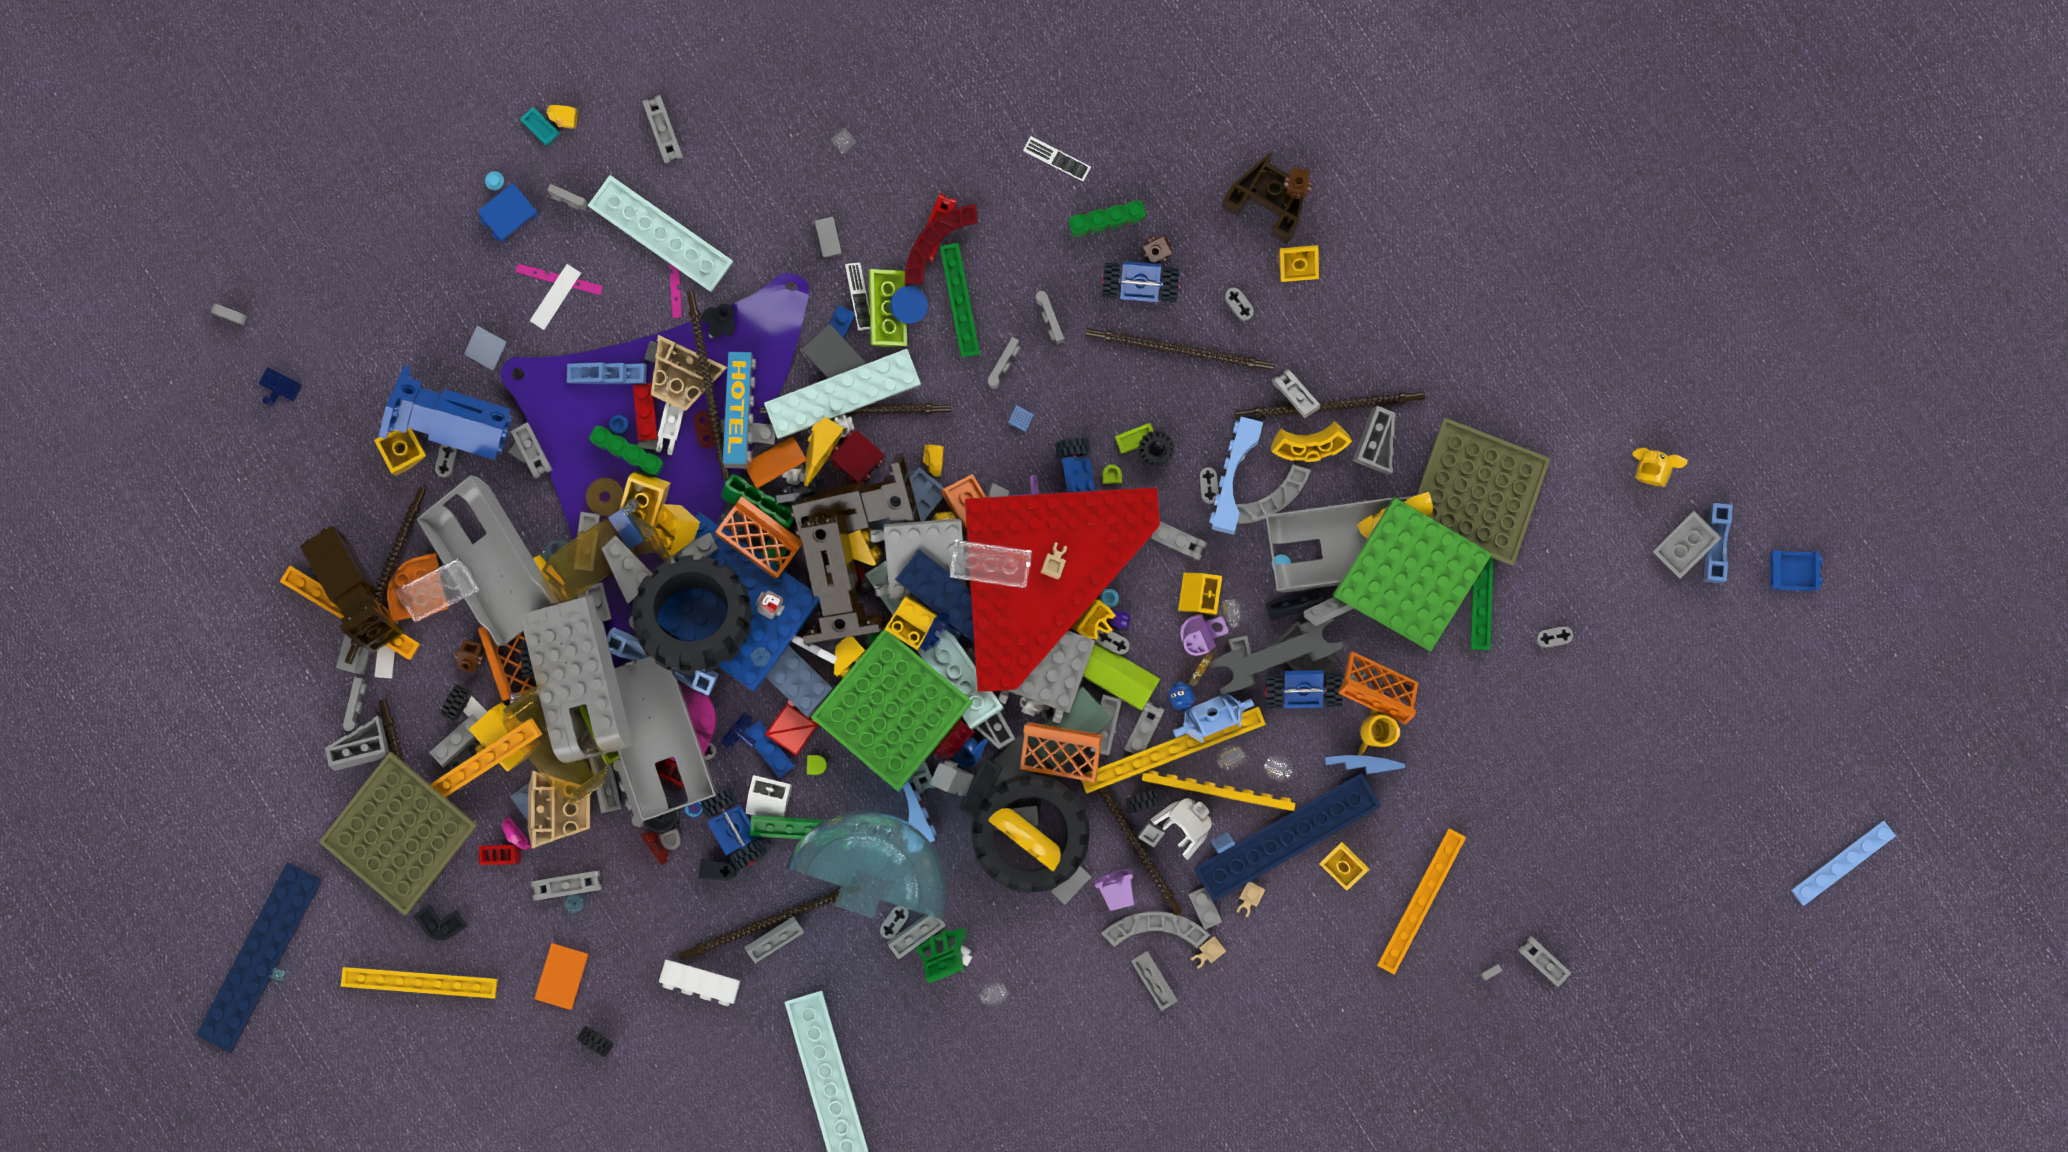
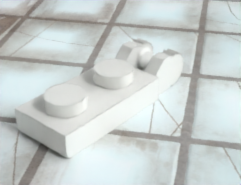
M667 402L658 433L659 439L656 452H661L665 438L670 440L667 452L668 455H672L684 410Z

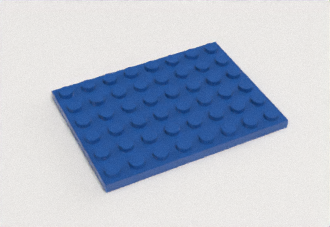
M699 512L695 518L700 524L693 541L708 533L712 534L720 551L708 557L718 560V565L722 567L729 566L738 575L739 581L745 584L751 604V631L747 642L740 646L739 654L730 662L723 661L719 664V667L755 692L819 604V595L814 596L811 589L785 571H782L780 576L774 579L717 537L714 533L719 526ZM721 530L726 536H733L726 530ZM738 539L739 545L741 547H748L746 544H744ZM754 551L756 558L764 559L762 555ZM769 562L770 568L777 572L779 567ZM696 588L686 589L672 595L663 604L658 614L657 623L681 641H699L711 636L722 626L728 608L717 595L710 591ZM772 591L783 598L782 605L785 608L780 617L776 615L773 619H769L757 612L755 603L762 592Z

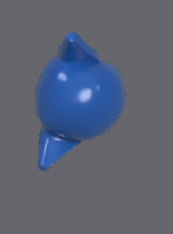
M970 737L952 758L961 767H975L988 742L987 738L978 743L974 738Z

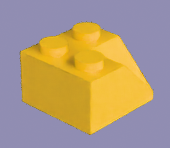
M410 428L407 429L406 433L393 430L392 433H388L386 439L379 437L374 440L390 472L394 476H398L411 469L426 456L417 433Z

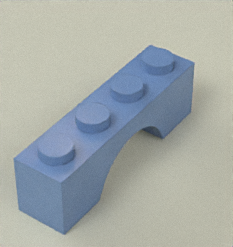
M1713 503L1709 506L1708 524L1722 538L1705 554L1703 582L1724 583L1727 581V539L1732 521L1733 505Z

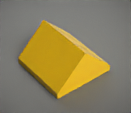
M1318 245L1280 248L1278 256L1281 282L1319 279Z
M1340 842L1319 863L1346 891L1369 870L1343 842Z

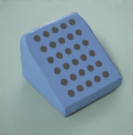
M1016 405L1008 424L1026 432L1034 414Z
M1227 832L1211 841L1217 853H1221L1235 844Z

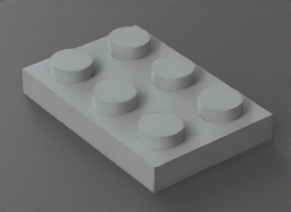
M1693 511L1653 553L1681 579L1722 537Z

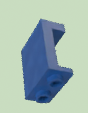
M514 183L478 210V213L481 215L479 220L485 227L489 225L493 231L490 233L497 242L501 239L503 243L506 242L507 237L531 218L534 220L539 216L538 212Z
M1772 550L1770 552V590H1819L1823 584V577L1820 575L1823 557L1820 556V551L1785 552Z

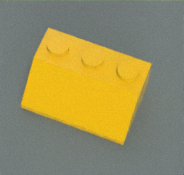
M501 702L490 709L468 730L486 748L522 723ZM535 739L499 764L508 772L529 758L541 743Z

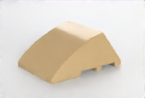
M658 335L651 395L687 411L705 391V388L702 387L704 383L701 382L703 377L700 376L702 372L699 371L701 366H698L700 364V361L697 360L699 356L696 355V352ZM707 359V362H710L708 367L711 368L709 372L712 373L710 377L713 378V381H711L713 383L727 367Z
M532 771L528 787V832L531 848L589 829L590 789Z

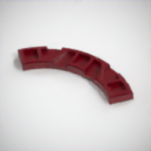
M977 204L955 208L936 218L921 232L913 244L907 259L905 285L924 284V273L929 256L945 236L959 228L978 224Z

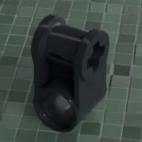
M700 859L698 878L731 880L737 874V870L732 863ZM728 866V870H731V874H728L726 877V873H723V869H726Z

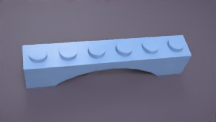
M1241 417L1240 422H1235L1233 432L1236 433L1235 440L1231 439L1228 450L1232 451L1230 458L1226 457L1224 469H1227L1226 475L1221 476L1219 483L1222 491L1221 494L1216 495L1214 505H1217L1216 513L1212 512L1209 522L1213 524L1212 530L1232 535L1235 533L1239 511L1233 496V477L1242 458L1258 445L1263 422Z
M614 627L609 631L607 641L610 653L634 661L649 657L640 646L637 637ZM674 668L678 680L708 696L712 692L719 673L715 671L706 673L705 669L695 670L694 675L679 674V670Z
M910 778L903 787L909 806V821L906 833L913 849L916 850L936 841L934 837L937 836L934 826H929L926 820L930 817L925 807L921 809L918 802L921 800V797L917 790L913 791L911 786L913 780Z

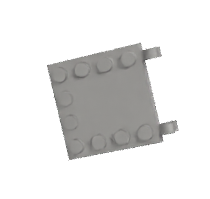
M961 519L884 524V530H871V542L885 540L889 584L875 585L876 596L890 594V599L905 598L908 594L911 597H916L894 579L917 549H920L966 586Z

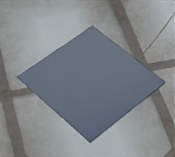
M477 325L464 355L494 371L506 341Z

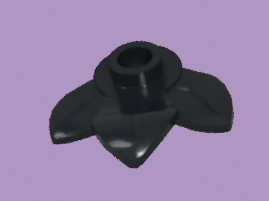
M721 304L717 308L710 307L700 317L703 322L709 323L710 338H717L723 333L731 337L736 329V323L733 319L735 312L729 304ZM725 310L728 311V315L726 317L723 316V312Z

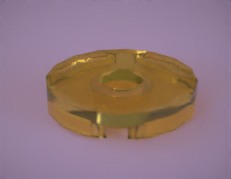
M597 479L587 489V505L596 514L610 516L620 509L624 492L619 483L613 479ZM603 492L610 494L611 497L608 502L600 500V495Z
M1213 653L1205 654L1188 684L1196 687L1212 660Z

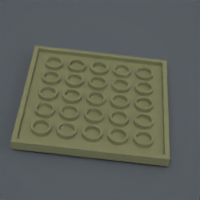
M1444 417L1416 496L1429 492L1433 505L1432 519L1491 552L1490 558L1513 566L1551 458Z
M389 752L319 843L403 915L407 916L478 825L393 752Z

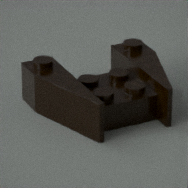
M1270 152L1231 186L1221 207L1238 216L1248 199L1280 216L1271 235L1288 244L1298 226L1304 197L1295 199L1286 194L1287 188L1284 187L1286 176L1290 175L1269 163L1273 155Z

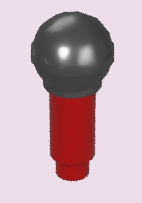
M857 563L855 568L859 579V588L864 592L869 591L872 584L866 578L860 564Z

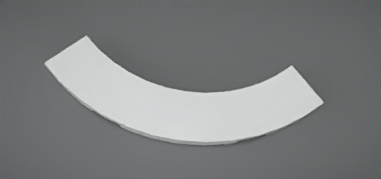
M797 635L792 640L793 643L833 664L837 659V656L813 643L805 644L804 639Z

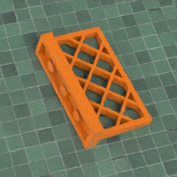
M744 497L738 500L714 533L774 579L780 576L803 544L798 537ZM734 512L742 516L743 522L734 523ZM748 525L756 526L758 533L750 534ZM735 526H744L746 535H737ZM724 527H731L733 536H726L721 530ZM759 537L761 546L753 547L751 538ZM764 537H771L774 545L765 546ZM747 538L748 547H741L738 539ZM779 548L787 549L791 552L790 555L781 557ZM766 549H775L777 557L768 558ZM762 550L764 559L756 558L754 551ZM778 561L779 570L775 572L771 569L769 562Z
M485 627L478 628V633L502 702L505 703L511 699L538 691L537 686L533 687L527 684L530 678H527L525 683L515 678L519 668L522 669L521 661L518 665L509 660L513 650L521 654V650L516 649L515 646L519 638L526 641L525 637L521 636L522 632L516 636L517 639L513 646L504 645L511 649L507 658H504L498 654L500 646L496 648L489 631ZM507 662L517 667L513 677L504 671ZM513 680L523 685L521 691L512 694L510 689Z
M1351 651L1348 656L1344 681L1339 688V694L1406 725L1416 714L1414 704L1419 682ZM1353 661H1358L1362 667L1357 669ZM1369 668L1375 669L1378 676L1374 677ZM1365 671L1369 679L1364 680L1359 672ZM1354 674L1359 683L1350 679V676ZM1386 676L1392 677L1395 683L1390 684ZM1381 678L1386 687L1381 688L1376 680ZM1371 682L1375 690L1369 688L1367 683ZM1404 683L1412 687L1410 692L1406 691L1403 686ZM1398 686L1402 695L1397 696L1393 688ZM1388 690L1392 698L1386 696L1383 691ZM1405 698L1408 706L1403 704L1400 699Z
M1032 722L1024 725L1023 733L1025 734L1020 764L1021 770L1096 782L1101 743H1103L1104 735ZM1029 736L1036 737L1041 744L1032 749L1028 743ZM1049 740L1056 741L1059 746L1054 752H1051L1045 744ZM1068 743L1074 744L1078 749L1072 756L1064 748ZM1041 746L1049 754L1042 761L1035 753ZM1088 746L1096 748L1095 756L1091 759L1083 751ZM1060 749L1067 756V759L1061 764L1053 755ZM1079 752L1087 761L1080 767L1072 759ZM1031 753L1038 762L1035 766L1025 765L1026 757ZM1049 757L1057 765L1052 770L1047 769L1043 764ZM1068 760L1076 769L1072 773L1066 772L1062 767ZM1089 764L1093 769L1092 777L1085 776L1080 769Z

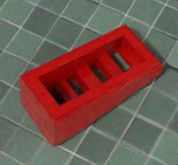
M667 758L655 763L658 776L685 788L679 771L675 779L673 778L678 768L676 762ZM665 761L662 771H658L662 762ZM670 764H671L672 767H671V769H670L668 775H666V772H667V770H668V768H669V766H670Z
M515 844L478 846L479 865L520 864L521 862L520 848ZM488 849H489V861H487V854H486V850H488ZM494 849L497 850V861H495ZM502 849L505 850V860H503Z

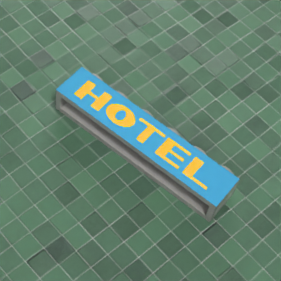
M728 352L723 465L725 468L748 469V463H751L752 460L749 444H752L753 441L750 426H753L754 417L750 413L751 407H754V396L751 393L752 389H755V377H752L753 370H756V359H753L751 352Z

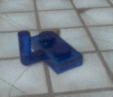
M268 367L258 383L272 391L270 397L265 396L262 399L263 403L269 407L275 404L279 395L294 402L302 387L300 383Z
M945 612L934 618L920 646L925 652L932 647H937L941 640L939 637L945 630L957 639L961 637L962 632L947 622L950 616Z
M744 712L720 740L721 743L728 748L730 745L734 746L741 739L752 748L756 742L745 732L751 727L753 718Z

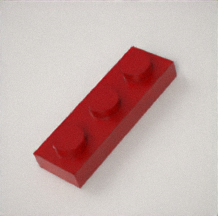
M652 383L633 385L639 442L658 440L654 396L651 395Z

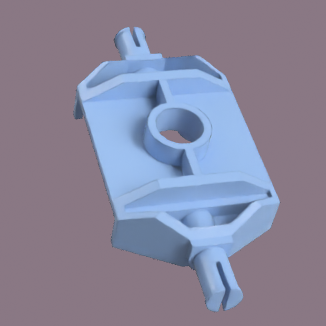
M1223 694L1186 709L1183 727L1173 730L1174 736L1177 738L1181 735L1189 734L1203 743V737L1237 723L1241 727L1242 712L1253 707V701L1249 699L1241 703L1231 695ZM1211 712L1217 713L1215 716H1208Z

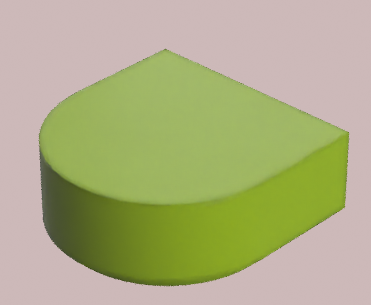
M1116 465L1106 466L1102 474L1103 485L1122 484L1120 468Z
M818 755L807 756V775H820L825 772L827 763L823 757Z

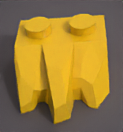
M1095 599L1073 624L1071 629L1084 637L1098 639V630L1107 634L1113 631L1106 621L1113 619L1116 615L1107 605Z

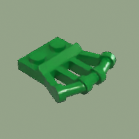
M965 928L949 931L947 929L942 930L940 934L930 936L924 943L914 948L923 959L925 977L929 984L964 970L961 947L963 939L967 935ZM951 938H955L953 948L950 946ZM943 941L944 951L939 953L938 943ZM931 947L932 956L927 958L924 952Z

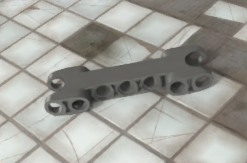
M1332 618L1317 626L1310 621L1298 626L1301 632L1300 636L1245 656L1243 648H1240L1210 662L1211 669L1227 667L1233 674L1232 681L1219 689L1221 694H1228L1256 684L1253 675L1309 654L1312 662H1315L1345 647L1343 641L1328 643L1322 636L1323 628L1334 622L1335 619Z

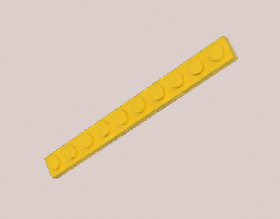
M1259 707L1242 713L1241 727L1237 723L1203 737V743L1189 734L1183 735L1100 767L1097 771L1096 782L1081 780L1085 793L1088 794L1266 724ZM1093 770L1084 773V775L1092 777Z

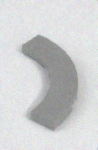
M1292 464L1288 476L1273 493L1253 503L1236 504L1239 511L1237 524L1264 520L1266 515L1276 514L1283 510L1302 490L1311 470Z
M1158 911L1127 916L1110 925L1101 933L1114 947L1126 938L1146 931H1163L1178 935L1191 943L1195 948H1198L1210 936L1201 926L1185 917Z

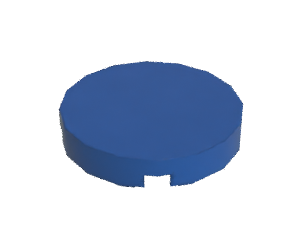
M905 286L897 290L891 297L890 309L893 316L901 323L914 324L924 318L927 313L928 302L921 290L916 287Z

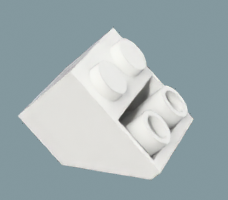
M753 775L745 814L785 817L792 785Z

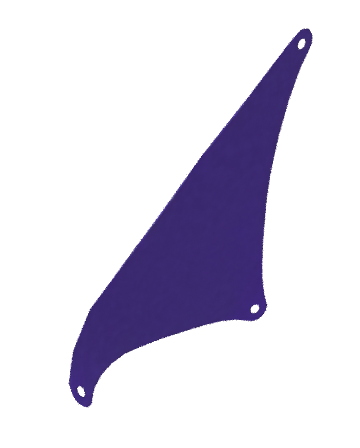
M788 272L779 274L770 283L751 296L731 304L735 312L733 319L736 323L735 332L731 337L723 333L717 338H710L709 323L700 321V324L703 325L701 330H704L702 335H705L703 340L706 341L704 346H707L705 351L708 354L706 356L727 367L712 383L714 384L712 388L715 389L713 393L716 395L714 398L717 400L716 405H718L719 421L720 419L725 420L728 352H751L753 359H756V370H753L752 377H755V389H752L751 393L754 396V407H751L750 414H753V423H766L769 415L761 414L760 407L765 406V402L778 397L788 376L809 298V287L802 277ZM786 282H794L798 287L797 290H788L785 286ZM727 310L723 312L724 317L728 315ZM690 322L654 335L587 352L542 358L514 357L506 361L501 369L500 375L503 383L519 404L552 467V471L549 474L566 516L575 549L580 512L600 514L593 571L580 570L583 588L601 582L604 583L612 620L603 622L606 637L613 627L637 637L635 630L629 624V619L632 616L633 599L628 604L626 603L601 547L614 535L626 546L608 517L620 509L628 477L635 470L642 473L645 472L642 468L630 465L625 459L613 456L608 450L598 448L589 437L595 426H601L609 430L612 435L621 436L629 444L638 446L633 385L639 384L567 383V364H646V384L652 383L655 363L644 359L649 342L658 343V335L698 353V350H695L697 345L694 344L696 339H693L695 334H692L694 329L691 326L693 324ZM515 368H521L524 371V378L522 380H515L512 377V371ZM703 393L687 411H684L672 455H668L667 452L670 440L665 438L660 453L656 452V450H643L646 453L659 457L665 465L660 475L656 477L671 483L665 504L681 505L694 517L700 512L717 524L727 503L721 497L727 480L722 479L720 464L716 460L718 453L715 452L717 448L714 447L716 442L713 441L715 437L712 436L714 432L711 431L713 427L710 423L712 421L709 420L711 416L708 415L709 409H707L708 404H706L707 399H705L706 393ZM654 397L657 431H659L666 402ZM622 415L628 420L629 428L624 434L619 435L611 431L609 422L613 416ZM755 443L749 444V451H752ZM728 468L729 475L740 476L743 468ZM645 539L629 549L652 574L655 573L654 568L663 563V556L668 554L652 539L650 541ZM659 625V627H660L665 633H667V630L664 629L663 627H661V626ZM611 653L614 669L634 661Z

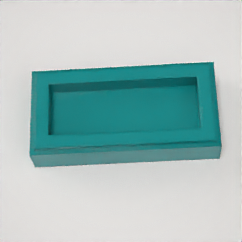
M534 107L520 118V121L546 146L560 135V132Z

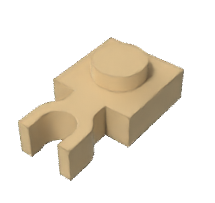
M1056 542L1052 548L1053 555L1049 553L1046 555L1040 573L1059 579L1066 560L1061 559V556L1066 552L1067 547L1064 546L1062 552H1059L1056 549L1058 545Z
M1250 881L1246 883L1239 897L1244 902L1238 907L1236 912L1239 913L1240 909L1245 907L1247 909L1245 917H1248L1251 904L1257 907L1265 889Z
M1213 936L1199 947L1202 953L1193 956L1191 960L1200 958L1201 964L1197 966L1199 969L1204 965L1206 959L1212 963L1224 954L1226 950L1216 937Z

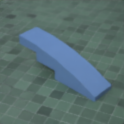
M567 364V383L646 384V364Z
M1343 755L1324 758L1325 766L1344 763L1345 770L1364 767L1366 775L1405 768L1404 763L1371 756Z

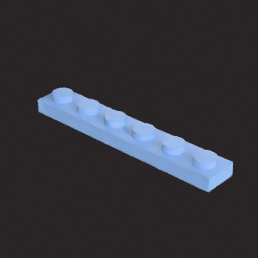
M1881 821L1791 889L1792 893L1802 906L1806 905L1896 835L1885 821Z

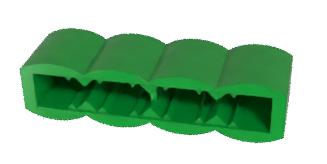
M1132 201L1125 206L1115 205L1107 210H1094L1088 215L1077 214L1069 218L1071 236L1079 238L1088 235L1090 232L1101 233L1108 228L1117 229L1126 224H1138L1146 219V213L1142 201Z
M595 426L589 437L598 448L608 450L613 456L625 459L634 467L642 468L650 476L658 477L665 466L656 455L646 453L637 445L629 444L621 436L612 435L604 427Z
M732 474L725 483L721 497L726 502L735 505L741 497H744L785 529L790 530L795 518H792L789 507L780 505L775 498L769 495H764L759 488L748 485L740 476Z

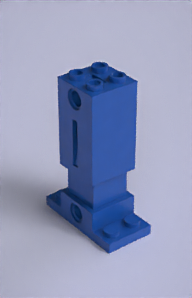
M403 366L386 404L379 437L386 439L388 433H392L393 430L406 433L407 429L410 428L429 434L428 440L489 459L495 460L497 453H502L508 436L507 431L512 421V417H509L511 409L446 389L440 394L421 388L422 382L412 379L413 376L410 375L411 367Z

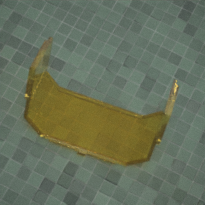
M629 512L646 538L643 542L629 550L636 557L655 552L663 560L670 562L669 558L671 557L655 528L643 518L640 519L633 512ZM609 519L602 520L586 532H579L577 534L578 537L550 556L542 569L548 583L561 603L574 600L577 595L612 573L601 547L614 535L625 546L626 544Z
M532 687L503 710L502 723L509 733L533 718L543 735L521 748V750L560 797L571 805L576 804L605 783L608 768L606 766L595 775L588 768L589 765L584 759L570 763H563L558 760L551 746L544 713L538 705L540 687Z

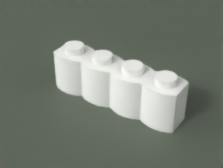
M665 960L659 980L660 983H663L662 987L674 990V987L682 989L681 993L692 995L693 992L700 994L699 998L711 1001V998L719 1000V1004L725 1006L735 1003L741 983L740 980L671 960Z

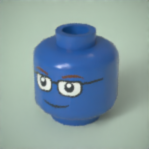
M1184 681L1172 684L1173 688L1168 691L1171 706L1177 708L1178 711L1193 707L1192 704L1196 699L1192 686L1184 684Z

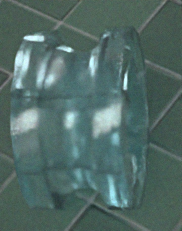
M277 968L271 969L273 973L269 975L270 978L286 982L285 976L289 972Z

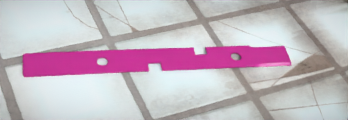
M669 263V268L673 269V273H670L672 318L682 317L680 289H677V285H680L679 270Z
M518 264L516 268L517 273L555 283L560 275L549 272V275H547L545 270ZM577 279L572 288L601 295L603 286Z

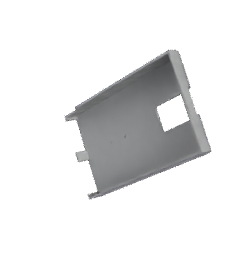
M470 475L417 518L478 622L489 631L497 646L506 645L523 632L520 614L560 603L492 490L480 478ZM455 494L460 495L468 502L486 531V535L475 544L471 543L455 515L443 505Z
M1414 496L1402 497L1398 499L1404 502L1407 501L1406 499ZM1393 498L1266 515L1277 591L1292 592L1339 585L1367 540L1359 531L1357 524L1371 515L1374 516L1380 513V510L1388 507ZM1314 539L1320 540L1322 559L1291 564L1275 563L1273 544Z
M593 596L582 597L520 614L551 746L558 760L563 763H570L633 747L604 625L597 616ZM584 704L587 705L596 743L602 750L588 755L582 752L578 745L570 714V708Z
M652 656L638 661H631L626 663V665L615 668L633 747L618 750L641 821L716 796L714 784L674 668L667 670L655 663V659ZM674 757L689 802L669 809L655 763Z

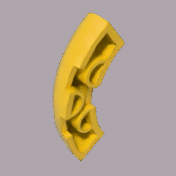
M1334 421L1326 429L1310 435H1296L1280 429L1272 442L1271 451L1291 461L1304 460L1305 462H1314L1342 451L1352 442V439Z
M1429 492L1404 501L1431 518L1433 505ZM1386 508L1357 524L1359 531L1365 538L1368 539Z
M1009 808L1000 809L988 819L990 823L1050 870L1054 871L1061 857L1060 848L1015 811Z

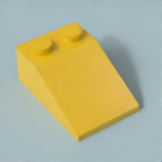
M825 416L820 422L816 421L811 429L813 432L807 440L810 443L806 455L804 479L806 487H808L832 455L831 452L838 445L844 429Z
M635 470L628 477L620 509L626 508V503L630 499H635L639 502V509L636 512H628L646 540L650 541L662 504L666 502L671 483Z

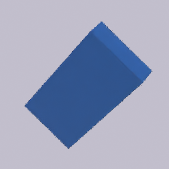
M625 507L608 517L628 549L646 539Z

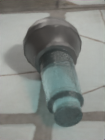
M635 499L628 500L623 514L629 515L631 512H636L639 509V502Z

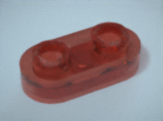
M700 411L693 419L697 440L702 448L712 449L716 442L713 441L715 437L712 436L714 432L711 431L713 428L710 425L712 421L709 420L711 416L706 411ZM702 417L706 418V422L704 424L700 423V419ZM705 436H710L709 442H704Z
M645 830L640 834L642 840L663 866L669 861L667 857L670 855L663 846L661 848L656 843L658 838L652 831L648 832Z

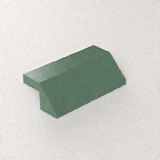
M1081 686L1077 690L1070 713L1063 712L1060 724L1051 722L1052 715L1043 725L1097 734L1113 717ZM1036 737L1029 738V743L1034 749L1041 744ZM1049 740L1045 743L1051 752L1059 748L1054 740ZM1072 743L1064 746L1070 756L1078 751ZM1043 746L1036 750L1043 758L1049 755ZM1061 749L1053 754L1060 764L1067 759V756ZM1051 757L1046 759L1053 768L1057 767Z

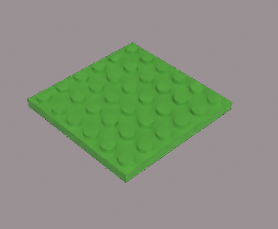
M1393 497L1333 596L1431 652L1492 553L1398 498Z
M884 629L811 718L899 792L973 704V701L896 636Z

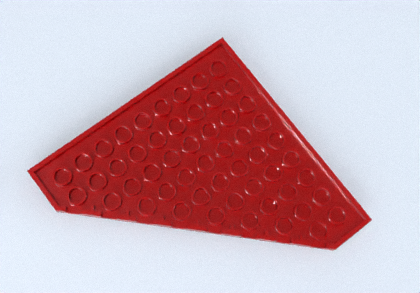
M1157 487L965 499L977 692L1016 690L1160 526ZM1055 542L1058 543L1056 549L1059 552H1062L1064 546L1067 547L1066 552L1061 556V559L1066 560L1059 579L1040 573L1046 555L1048 553L1053 555L1052 548Z

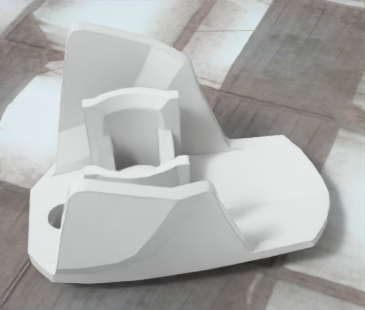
M1189 798L1170 804L1150 818L1156 825L1169 816L1170 818L1163 824V830H1166L1173 823L1182 828L1186 836L1178 846L1184 847L1190 840L1192 841L1182 854L1187 861L1205 841L1212 825L1210 817L1207 816L1209 814L1208 808L1202 802L1196 804L1194 800Z

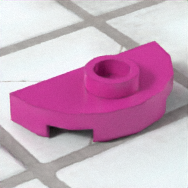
M510 817L504 819L502 828L506 834V839L517 847L528 850L531 847L530 841Z

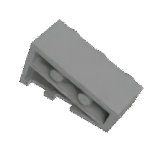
M1379 406L1371 409L1352 461L1386 475L1393 473L1394 412Z
M614 535L601 547V550L628 604L638 595L637 588L646 576L651 577L653 574Z
M1000 711L975 727L977 731L999 750L1016 741Z
M376 716L369 723L358 727L356 731L348 736L345 735L326 747L329 767L337 771L384 759L389 753V747L382 719Z
M946 760L939 763L930 785L948 793H958L960 796H966L976 775L958 768V763Z

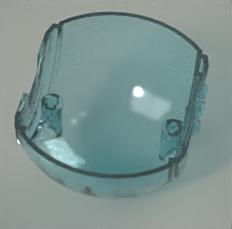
M857 810L828 818L811 829L800 840L786 864V868L841 886L835 906L874 919L879 901L883 900L944 920L948 901V885L942 861L934 846L920 830L892 814L873 810Z

